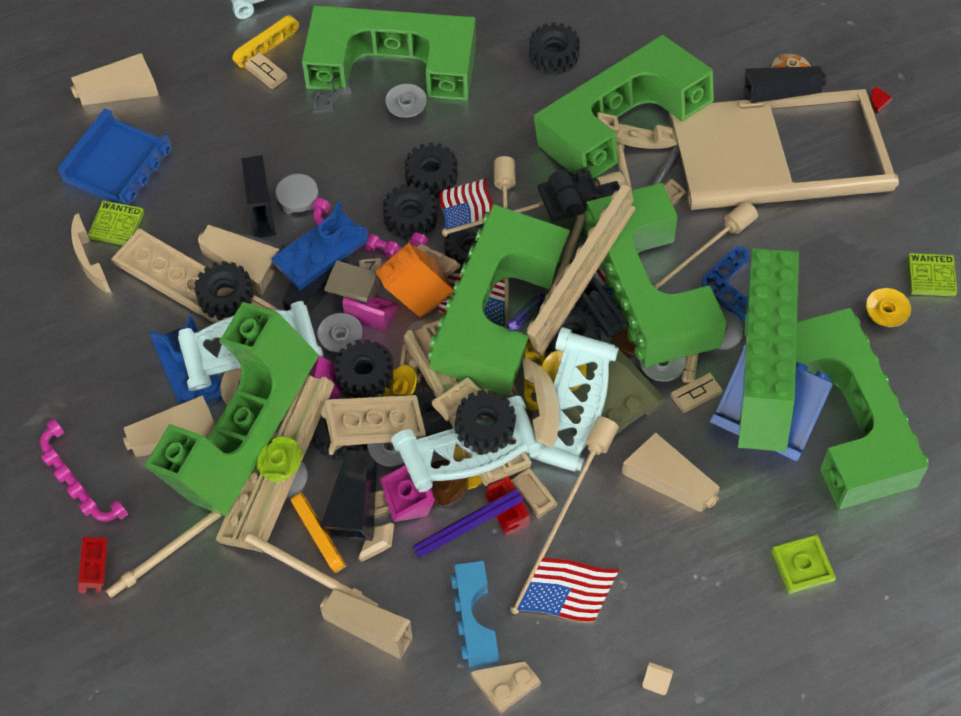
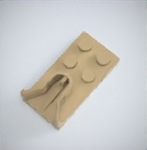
M416 395L325 400L321 410V416L327 420L331 440L328 449L330 455H333L334 451L343 445L389 443L396 433L406 429L413 430L417 439L426 437Z

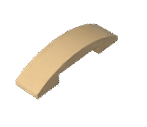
M599 112L596 114L600 121L615 131L616 142L646 149L668 148L678 144L674 128L656 125L654 130L619 124L617 116Z
M78 213L74 215L71 227L75 253L83 271L91 282L108 293L111 290L100 264L97 263L90 266L82 245L90 242Z
M525 357L522 359L525 379L535 385L540 413L539 417L533 419L536 441L551 448L555 445L559 427L557 393L550 376L544 368Z

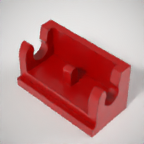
M509 476L488 486L489 492L485 493V497L488 503H491L514 490L515 487ZM523 502L495 516L505 536L529 526L530 515Z
M82 537L78 593H86L87 588H94L95 592L98 593L101 591V586H104L108 538Z

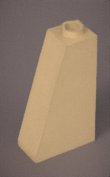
M142 53L71 77L74 84L71 87L75 99H80L82 105L159 95L155 81Z
M208 225L205 231L199 235L198 243L203 255L214 263L217 262L218 265H222V261H227V265L234 262L237 268L241 265L244 268V272L247 271L253 290L258 294H264L277 270L271 258L280 252L278 248Z
M203 395L124 427L126 437H123V441L127 450L132 449L135 457L151 455L169 424L207 438L216 424Z
M656 432L623 462L622 473L625 476L699 512H702L707 507L709 509L712 508L719 500L718 492L720 487Z
M335 589L321 603L320 608L323 619L398 659L402 658L413 639L410 620Z

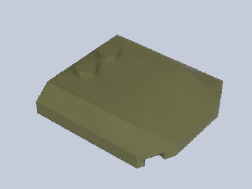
M620 349L616 361L609 362L608 389L601 414L602 417L614 421L619 426L617 433L645 413L648 416L665 404L666 398ZM595 362L587 363L586 379L592 380L595 377L594 371L598 368V365ZM583 384L577 390L572 391V393L580 402H585L588 399L587 393L591 390V386ZM576 406L562 411L573 424H578L581 422L580 415L583 414L584 408ZM571 428L577 434V430L575 428Z

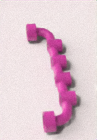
M316 198L312 204L314 210L313 217L317 225L325 220L322 218V215H326L331 207L330 203L322 198ZM413 233L409 243L415 247L420 244L426 246L428 238L420 233ZM368 234L369 241L363 245V248L369 252H374L376 247L382 249V254L389 259L402 249L397 243L380 240L373 234Z
M54 418L47 422L46 425L49 428L42 433L40 438V446L44 452L41 458L48 467L51 465L55 466L56 470L53 473L61 483L64 481L68 483L69 486L66 490L74 500L79 498L82 501L78 506L86 516L92 514L94 518L102 522L112 521L117 517L122 520L128 516V512L118 500L109 505L112 508L109 512H102L49 444L50 438L53 435L59 438L65 432Z

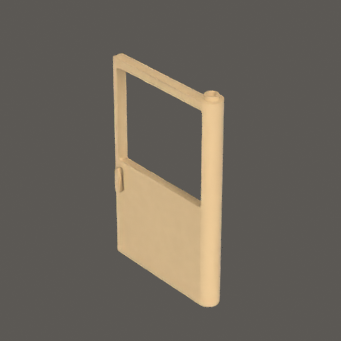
M866 89L818 93L751 103L750 100L710 103L684 121L679 120L669 112L688 185L687 199L689 210L739 206L744 201L753 205L892 192L899 184L898 175L894 174ZM860 101L882 166L881 175L794 183L791 179L771 109Z

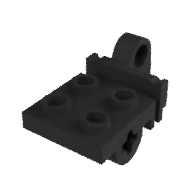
M587 167L583 168V173L577 169L576 174L571 176L565 170L556 171L550 175L548 182L538 185V191L552 223L584 214L587 211L588 201L611 196L616 190L619 191L621 188L618 181L596 186Z

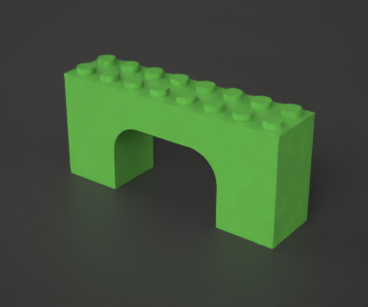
M314 5L302 59L306 88L332 90V83L327 84L326 82H330L339 75L341 78L333 80L334 89L339 90L341 86L346 88L352 65L358 59L365 56L410 58L421 60L427 64V98L468 101L476 48V18Z
M661 35L534 114L538 147L573 175L576 174L577 169L583 173V168L587 167V170L590 171L594 179L618 164L616 133L596 117L597 112L614 115L618 118L635 106L652 103L662 106L679 120L684 121L714 101L713 69L664 35Z
M663 183L631 190L634 199L631 205L636 210L600 264L599 269L604 271L606 286L608 289L611 288L613 292V302L615 306H619L620 313L628 323L627 334L630 342H634L636 346L635 354L637 359L641 360L644 368L722 347L727 321L710 285L678 294L663 293L651 284L638 255L641 251L674 243L677 214ZM612 195L587 202V211L584 212L586 225L583 226L586 237L590 229L599 222L601 212L610 205Z
M494 204L491 212H486L484 216L483 228H479L475 239L477 242L475 246H471L468 254L470 259L468 263H464L460 274L462 276L461 280L456 281L453 289L455 294L447 302L446 315L440 318L437 328L439 331L437 335H433L430 343L431 350L428 360H431L430 370L462 381L469 377L476 386L509 397L524 357L529 336L516 331L511 332L505 327L492 323L484 315V309L494 286L503 279L517 278L550 289L563 257L570 230Z
M752 248L745 311L744 336H746L738 448L787 451L795 402L799 251Z
M242 302L219 340L239 361L242 374L240 384L215 428L205 438L197 433L169 424L144 465L192 504L224 517L229 513L255 468L262 448L270 442L319 357V354L277 311Z
M851 308L797 322L796 361L807 365V371L814 374L820 371L831 376L829 380L833 381V384L843 392L864 436L861 439L829 447L820 467L838 510L918 487L929 467L928 457L925 453H922L918 437L914 432L912 433L909 427L908 417L905 412H902L898 397L889 386L888 376L882 372L879 366L878 356L870 348L869 338L863 333L858 316L854 315Z

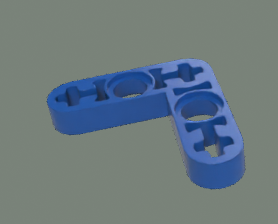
M738 246L729 251L703 276L701 287L707 286V282H715V286L710 285L717 302L726 310L737 315L742 321H745L746 312L743 313L741 310L742 308L746 309V296L728 283L749 261V251L744 247ZM742 255L743 259L739 258L734 264L735 257ZM727 267L731 270V273L725 275L719 269ZM731 294L734 300L725 301L722 295Z

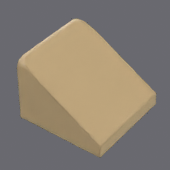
M649 662L642 687L661 695H666L674 671Z

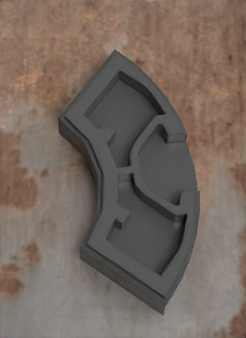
M339 75L330 82H326L327 84L332 83V90L321 89L317 91L313 100V114L334 111V104L337 99L351 92L349 77L346 88L341 86L339 90L334 89L333 80L341 78Z

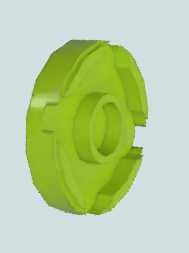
M280 436L272 439V443L268 446L265 445L257 459V468L261 475L272 482L284 481L291 477L302 461L303 452L301 446L291 437Z

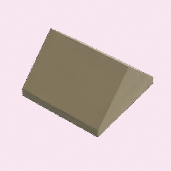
M336 260L324 291L367 303L380 293L381 286L375 271Z

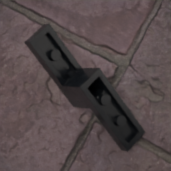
M593 275L574 306L576 309L578 306L582 307L583 311L588 309L607 338L627 329L628 323Z

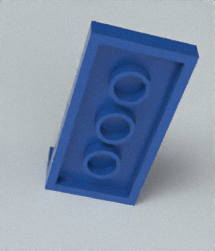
M336 201V207L332 215L274 255L271 260L300 291L335 265L336 260L342 261L369 241L368 231L365 226H357L343 212L342 204Z
M192 315L188 317L184 327L164 335L150 331L149 334L179 405L202 395L207 406L223 400L220 388L221 383L217 374L210 376L211 386L196 391H189L187 385L189 377L178 339V332L186 328H192L193 332H198Z

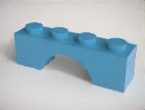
M484 561L455 565V574H451L452 588H457L458 597H454L456 612L461 611L462 620L457 621L459 636L464 635L465 644H461L463 659H468L469 667L499 663L495 630L481 626L472 614L476 601L488 593Z

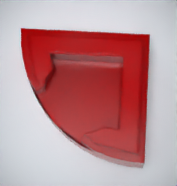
M875 86L870 97L872 108L875 112L879 113L891 102L892 97Z

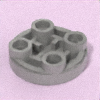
M305 174L288 175L279 181L275 189L276 200L287 214L312 210V204L319 196L316 182Z

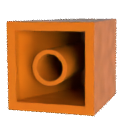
M410 243L375 271L384 287L420 318L426 316L453 293V286L435 258Z

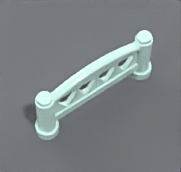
M303 301L291 304V309L288 311L273 310L277 311L319 356L323 357L322 349L318 347L307 306L304 305ZM234 316L218 321L197 333L193 332L192 328H186L178 332V339L189 377L187 380L189 391H196L211 386L210 376L241 368L239 361L223 345L217 358L203 346V342L206 340L221 339Z
M562 327L557 338L556 350L563 351L564 354L554 382L559 404L558 431L575 428L577 434L573 437L574 444L572 446H566L557 436L553 447L550 448L542 444L543 451L541 454L531 457L529 454L527 456L530 461L534 459L570 471L581 472L585 458L581 457L580 454L586 446L585 441L597 417L602 414L608 389L609 362L616 361L619 348L613 344L571 333V329ZM595 362L598 368L594 371L595 377L592 380H587L576 368L580 365ZM589 384L591 390L587 393L588 399L585 402H580L569 389ZM582 406L584 412L580 415L581 422L578 424H573L562 411Z
M521 396L508 398L510 401L509 407L513 406L515 409L514 414H516L515 428L512 435L516 444H508L504 449L498 447V452L495 453L488 452V454L479 455L472 451V446H469L467 449L464 447V440L459 442L457 439L458 434H455V428L421 439H417L413 430L410 429L396 433L392 437L391 442L395 450L400 452L415 488L419 492H425L432 488L433 481L456 480L483 474L510 462L524 452L531 457L541 454L543 445L536 441L534 427L525 411L526 404ZM491 417L477 421L483 426H491L495 423ZM455 445L471 453L472 458H464L461 462L455 461L453 459ZM433 452L449 460L450 464L448 466L441 465L438 469L432 468Z

